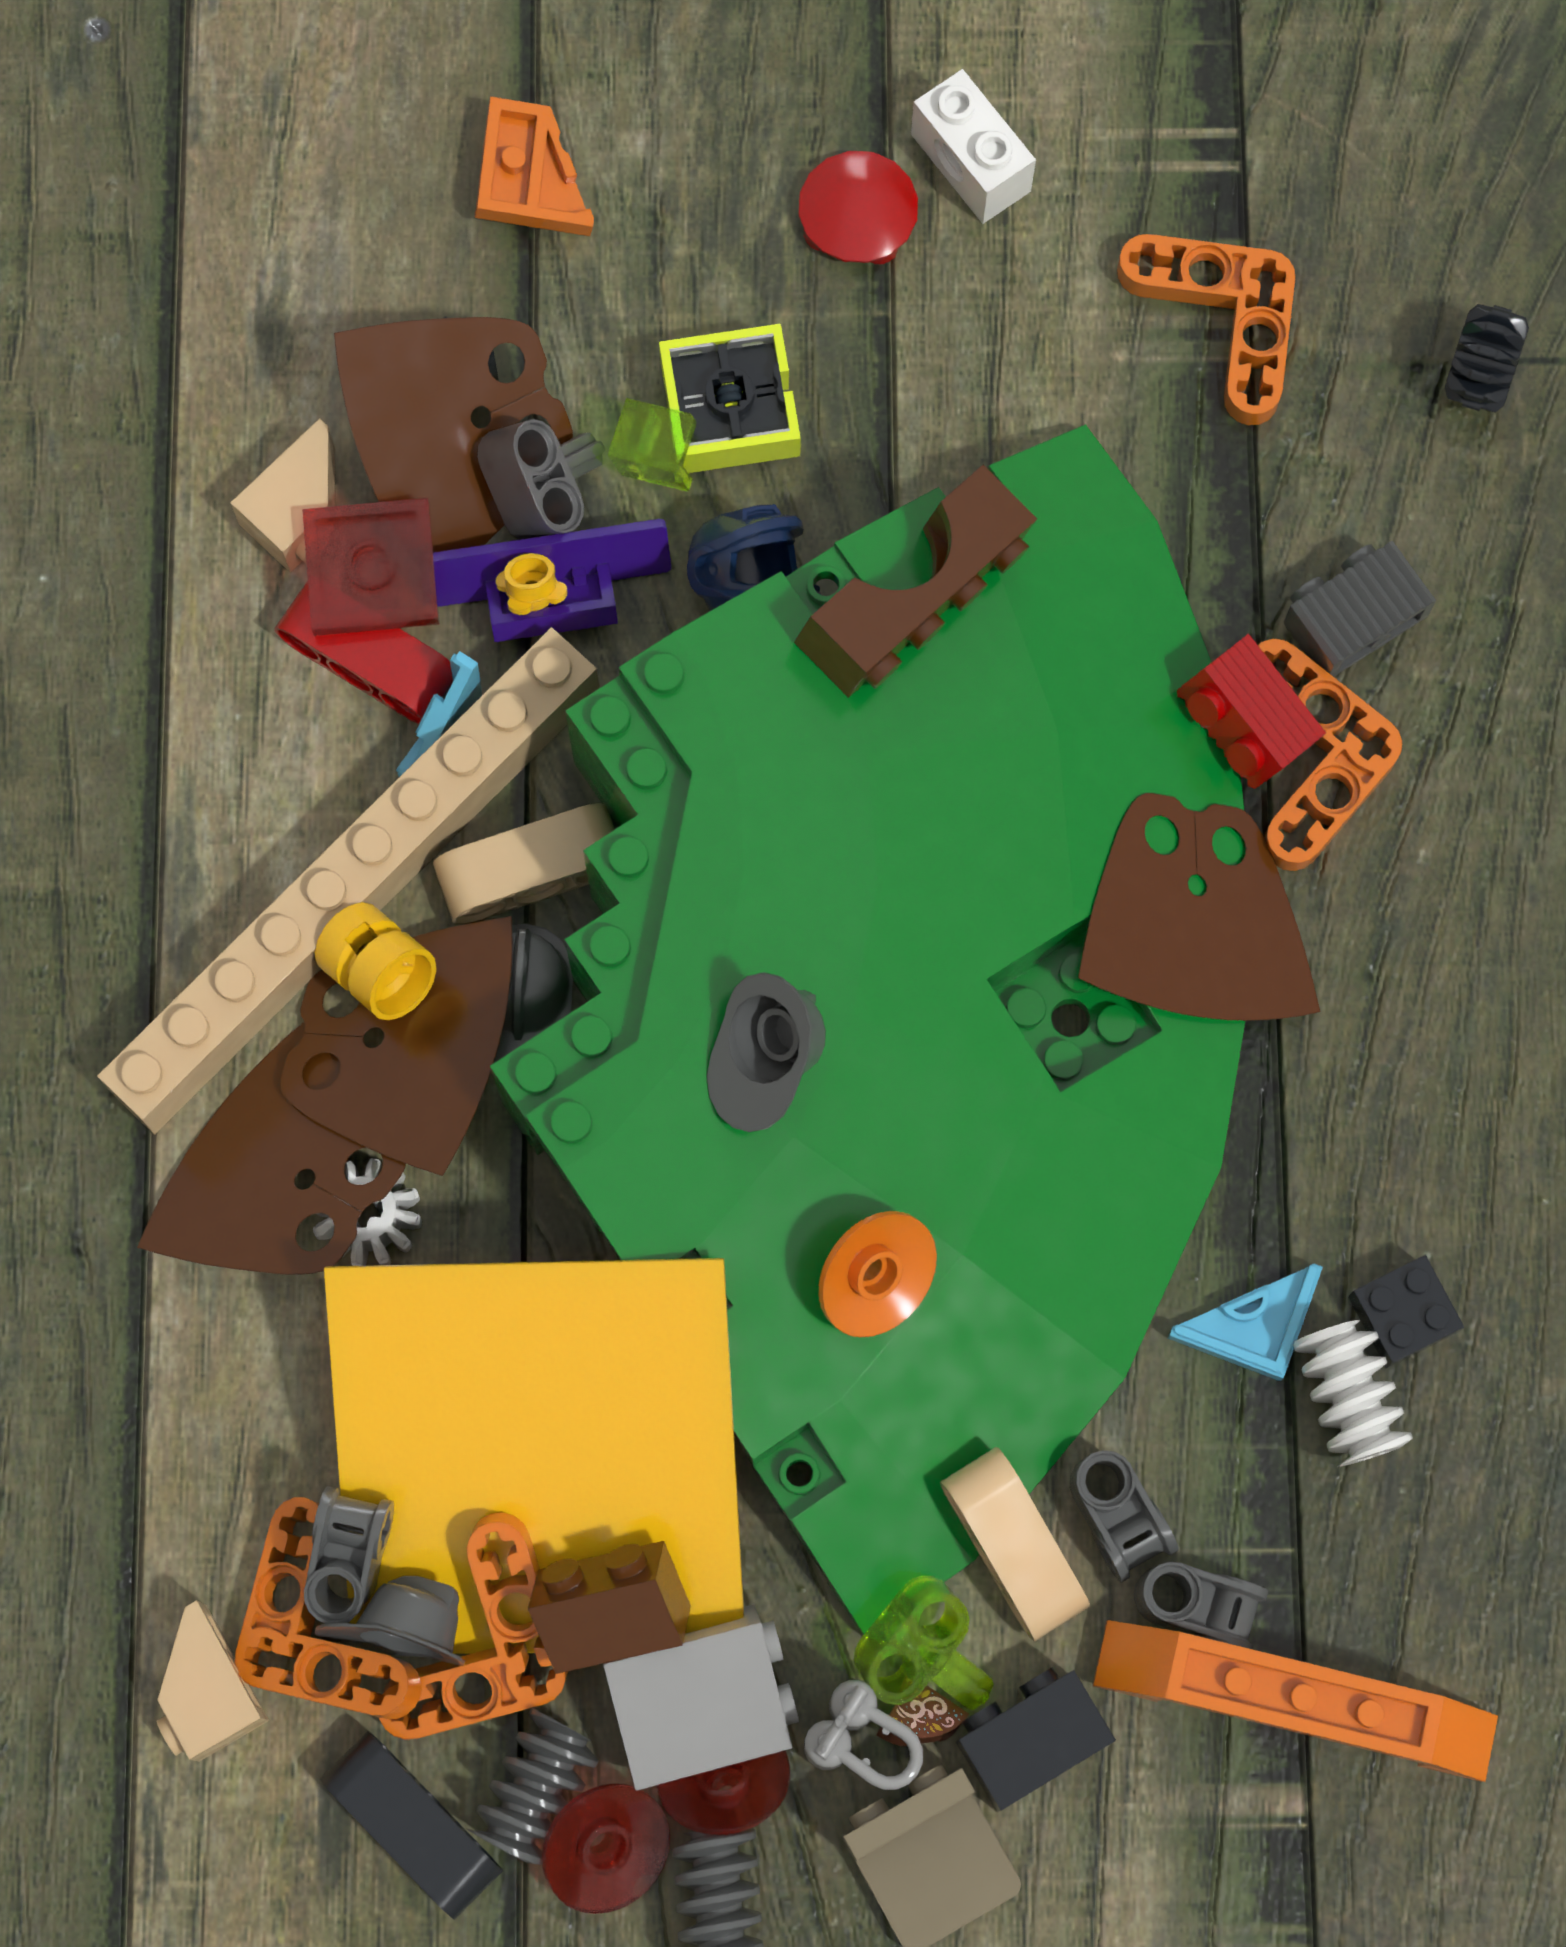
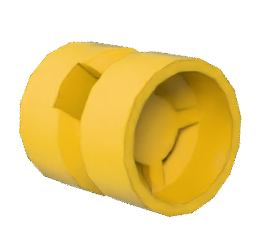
M364 902L349 905L335 914L322 930L315 949L317 965L342 988L350 991V994L378 1019L390 1021L403 1017L415 1009L427 996L434 983L437 970L435 958L427 949L409 934L402 932L390 918L373 904Z

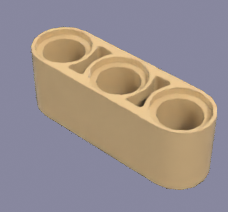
M596 803L578 807L457 847L437 857L433 862V866L452 922L455 924L473 923L588 885L583 850L615 830L607 805Z
M998 1447L988 1451L940 1482L949 1503L1007 1604L1032 1641H1037L1090 1607L1087 1596L1022 1481Z

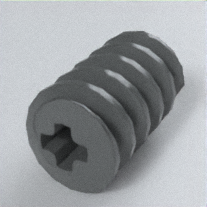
M531 1708L529 1717L539 1727L540 1733L518 1732L515 1739L526 1751L527 1757L505 1756L502 1764L515 1778L513 1783L491 1781L489 1788L502 1803L500 1807L479 1804L476 1813L486 1823L488 1829L486 1831L467 1830L526 1863L543 1865L547 1857L534 1843L535 1838L557 1840L560 1833L547 1818L548 1814L569 1816L573 1808L560 1794L561 1790L582 1792L586 1784L573 1770L574 1766L595 1768L599 1760L586 1746L587 1742L591 1741L590 1739Z
M739 1828L683 1833L691 1836V1841L672 1849L673 1858L692 1863L693 1868L675 1876L674 1882L675 1886L694 1891V1896L676 1904L677 1914L696 1919V1924L678 1932V1941L696 1947H764L763 1940L744 1934V1929L762 1921L761 1912L742 1907L743 1901L760 1894L759 1884L740 1879L741 1873L758 1866V1857L738 1851V1846L756 1838V1829Z

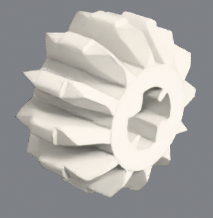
M371 1158L366 1165L365 1176L359 1177L353 1162L348 1161L345 1163L344 1174L352 1184H367L379 1175L382 1164L379 1159ZM404 1172L384 1199L373 1202L381 1217H371L367 1222V1227L363 1228L357 1222L358 1232L356 1239L346 1251L347 1253L352 1248V1266H365L369 1251H374L380 1265H390L391 1258L385 1248L390 1243H393L403 1252H408L412 1248L410 1240L400 1232V1229L414 1230L421 1228L422 1219L420 1215L411 1211H405L419 1202L420 1197L415 1188L399 1191L406 1178ZM318 1213L317 1215L328 1218L313 1227L314 1235L318 1240L332 1238L335 1227L333 1220L328 1215Z

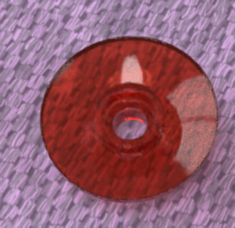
M786 1750L659 1784L657 1785L659 1798L667 1813L675 1821L688 1829L710 1835L739 1833L762 1823L779 1808L786 1797L790 1785L791 1770ZM725 1786L733 1787L728 1790H719L720 1788Z
M627 1784L600 1785L579 1794L558 1813L549 1827L544 1840L542 1868L550 1889L565 1905L584 1913H608L633 1903L655 1883L666 1863L670 1847V1829L665 1813L648 1793L643 1790L636 1791L635 1786ZM605 1833L603 1840L598 1845L591 1846L592 1842L599 1835Z

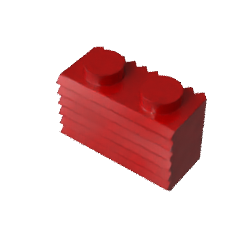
M1250 634L1243 637L1177 689L1178 697L1185 699V707L1188 708L1192 718L1201 727L1208 729L1209 737L1216 739L1217 747L1224 749V757H1227L1232 769L1240 774V777L1246 778L1248 787L1254 789L1284 769L1326 734L1323 727Z

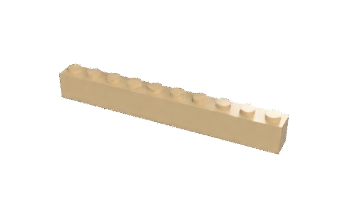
M551 627L97 1075L106 1088L155 1135L321 970L315 958L316 944L325 925L335 914L349 905L361 902L373 904L381 910L567 725L565 710L600 688L597 668Z

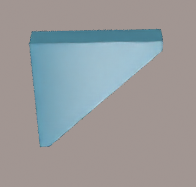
M461 651L458 654L454 653L450 659L453 683L445 699L438 694L433 695L415 732L419 738L396 769L399 777L482 696L478 663Z
M1312 1264L1276 1282L1264 1285L1226 1302L1202 1315L1175 1325L1171 1328L1167 1339L1281 1381L1286 1373L1294 1350V1341L1298 1339L1323 1267Z

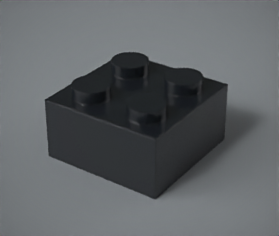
M1426 1255L1354 1290L1348 1296L1365 1330L1377 1332L1379 1338L1373 1342V1345L1379 1356L1386 1357V1368L1458 1333L1464 1328Z

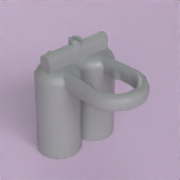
M847 1680L840 1683L834 1690L829 1702V1713L832 1720H822L815 1723L807 1732L804 1740V1753L807 1760L814 1767L821 1770H833L844 1764L869 1784L883 1790H897L909 1785L919 1774L923 1764V1747L918 1736L905 1724L877 1709L876 1694L867 1683L860 1680ZM872 1721L883 1728L882 1733L884 1735H888L891 1732L901 1738L909 1749L910 1760L907 1767L902 1773L895 1776H885L878 1773L869 1766L870 1760L868 1758L861 1760L850 1752L852 1744L848 1731L864 1728Z

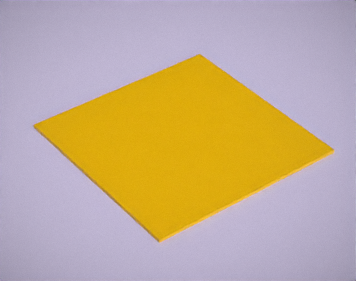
M724 1258L324 1267L340 1496L378 1504L382 1499L394 1501L392 1526L382 1555L374 1594L384 1583L402 1576H420L454 1587L459 1596L457 1608L458 1624L453 1654H472L494 1648L495 1645L468 1562L467 1545L474 1526L481 1518L491 1513L504 1512L517 1517L524 1523L530 1534L540 1569L546 1568L550 1564L562 1559L571 1558L578 1561L608 1554L614 1549L627 1544L643 1546L665 1541L691 1605L685 1634L744 1617ZM490 1532L487 1545L482 1548L484 1552L495 1551L502 1567L499 1580H491L492 1585H496L501 1580L511 1576L507 1564V1556L510 1548L515 1545L513 1540L502 1541L498 1532ZM521 1570L515 1575H526L524 1570ZM347 1580L348 1598H354V1589ZM510 1593L504 1596L499 1602L502 1616L508 1622L516 1625L531 1622L532 1618L528 1611L530 1597L522 1593ZM374 1594L364 1605V1607L360 1610V1612L350 1621V1624L357 1623L362 1613L366 1609L367 1605L373 1598ZM539 1635L525 1642L528 1653H535L534 1645L537 1637H540ZM510 1643V1644H511L512 1647H515V1646H517L519 1643Z

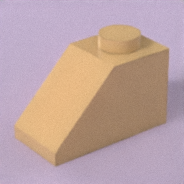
M320 418L230 502L238 524L290 573L301 562L308 564L316 560L328 547L331 541L330 535L335 531V447L328 425Z
M197 1600L184 1608L157 1700L165 1716L157 1720V1725L175 1756L185 1751L189 1760L200 1762L265 1724L269 1719L251 1686L245 1683L239 1676V1671L235 1665V1657L207 1605Z

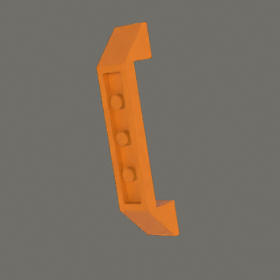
M1111 1620L1106 1621L1092 1685L1093 1687L1154 1702L1166 1700L1418 1762L1419 1767L1480 1782L1486 1781L1498 1715L1445 1696L1179 1631Z

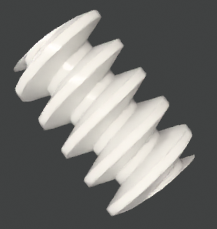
M1360 1320L1345 1322L1314 1332L1294 1341L1293 1344L1295 1351L1299 1353H1316V1356L1307 1362L1301 1370L1303 1376L1307 1378H1324L1325 1380L1311 1391L1310 1397L1316 1403L1333 1404L1330 1409L1319 1417L1318 1421L1320 1426L1324 1428H1341V1432L1327 1443L1329 1452L1349 1453L1350 1455L1349 1458L1337 1467L1347 1466L1401 1448L1413 1439L1411 1432L1390 1431L1389 1425L1402 1416L1404 1411L1402 1407L1382 1406L1380 1400L1396 1387L1394 1382L1373 1381L1372 1375L1387 1364L1386 1357L1365 1356L1363 1350L1379 1337L1377 1332L1357 1331L1355 1324Z

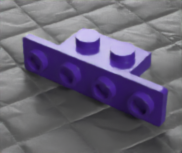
M664 519L422 554L418 558L426 605L430 608L488 599L494 642L544 635L551 627L559 633L618 624L612 581L666 573L672 568L667 527ZM529 553L543 555L554 563L555 577L558 582L566 584L567 597L561 603H549L545 608L531 611L526 615H517L510 612L507 604L509 598L506 592L497 589L496 577L517 556Z

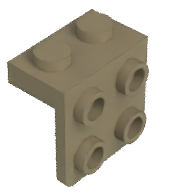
M942 1764L917 1777L907 1785L913 1796L892 1809H889L884 1798H881L848 1817L854 1831L842 1837L902 1947H929L1013 1898L1019 1893L1021 1888V1881L972 1795L975 1793V1790L963 1769L961 1768L948 1776Z

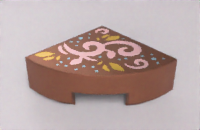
M914 1676L889 1716L908 1726L918 1736L920 1743L947 1740L963 1724L962 1721L969 1715L968 1712ZM882 1727L876 1734V1736L892 1744L907 1746L901 1738L891 1732L888 1735H884Z

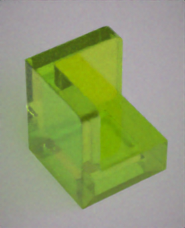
M626 398L607 456L622 476L688 492L693 479L683 466L696 427V420L692 414Z

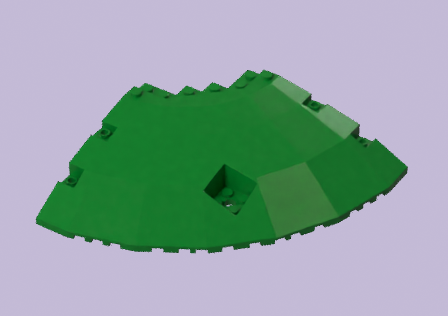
M1086 424L988 466V470L1037 518L1023 538L1029 545V549L1005 573L1002 574L996 567H993L983 576L982 579L988 584L987 587L963 611L960 612L952 604L939 617L945 622L944 626L922 648L917 650L911 643L897 654L902 660L901 665L876 689L866 682L848 698L794 641L810 616L853 578L888 590L914 588L931 579L933 571L932 552L923 527L939 503L946 497L939 487L836 541L833 547L785 577L781 571L672 632L621 665L618 677L565 710L574 764L601 803L607 805L611 817L618 825V828L583 850L591 898L603 914L564 939L573 982L587 1002L490 1065L502 1104L535 1153L539 1155L546 1151L619 1260L724 1258L734 1435L745 1450L746 1457L752 1464L753 1469L790 1522L791 1528L827 1579V1584L864 1638L967 1568L979 1556L978 1551L940 1485L942 1480L993 1448L998 1447L1016 1471L1028 1494H1030L1126 1378L1222 1166L1245 1021L1203 1018L1154 1008L1120 997L1078 978L1089 921L1101 878L1118 828L1135 799L1145 793H1154L1175 797L1185 808L1192 811L1201 812L1213 804L1232 806L1244 810L1240 774L1232 769L1227 757H1224V749L1217 747L1216 739L1209 737L1208 729L1201 727L1192 718L1188 708L1185 707V699L1179 698L1177 695L1178 688L1212 661L1159 523ZM830 579L837 584L838 589L832 595L823 596L816 592L814 585L819 580ZM1153 816L1146 823V841L1155 852L1168 855L1176 850L1179 835L1173 822L1163 816ZM1221 827L1216 830L1213 835L1212 846L1217 858L1227 865H1237L1242 862L1245 857L1246 848L1241 835L1230 827ZM1197 874L1192 875L1188 880V887L1192 894L1203 896L1206 893V882L1201 876ZM766 972L781 976L797 990H807L816 995L815 1005L823 1017L826 1040L825 1048L818 1063L802 1075L795 1097L784 1117L768 1129L747 1132L732 1128L718 1115L709 1097L707 1072L710 1056L734 988L747 976ZM1065 1004H1072L1081 1008L1088 1019L1087 1029L1082 1034L1074 1037L1060 1034L1054 1028L1051 1020L1052 1013L1056 1008ZM886 1211H899L912 1215L929 1229L936 1246V1269L926 1296L906 1320L885 1333L871 1337H854L841 1332L827 1320L819 1301L820 1275L830 1251L846 1231L866 1217ZM797 1462L807 1464L813 1474L811 1481L801 1487L791 1484L786 1476L788 1468Z

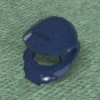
M773 504L756 505L731 511L703 523L694 534L688 551L687 577L691 588L699 597L704 598L709 611L781 571L785 577L798 569L794 543L795 538L803 534L802 520L793 515L781 514L777 506ZM815 584L814 589L821 595L820 586Z

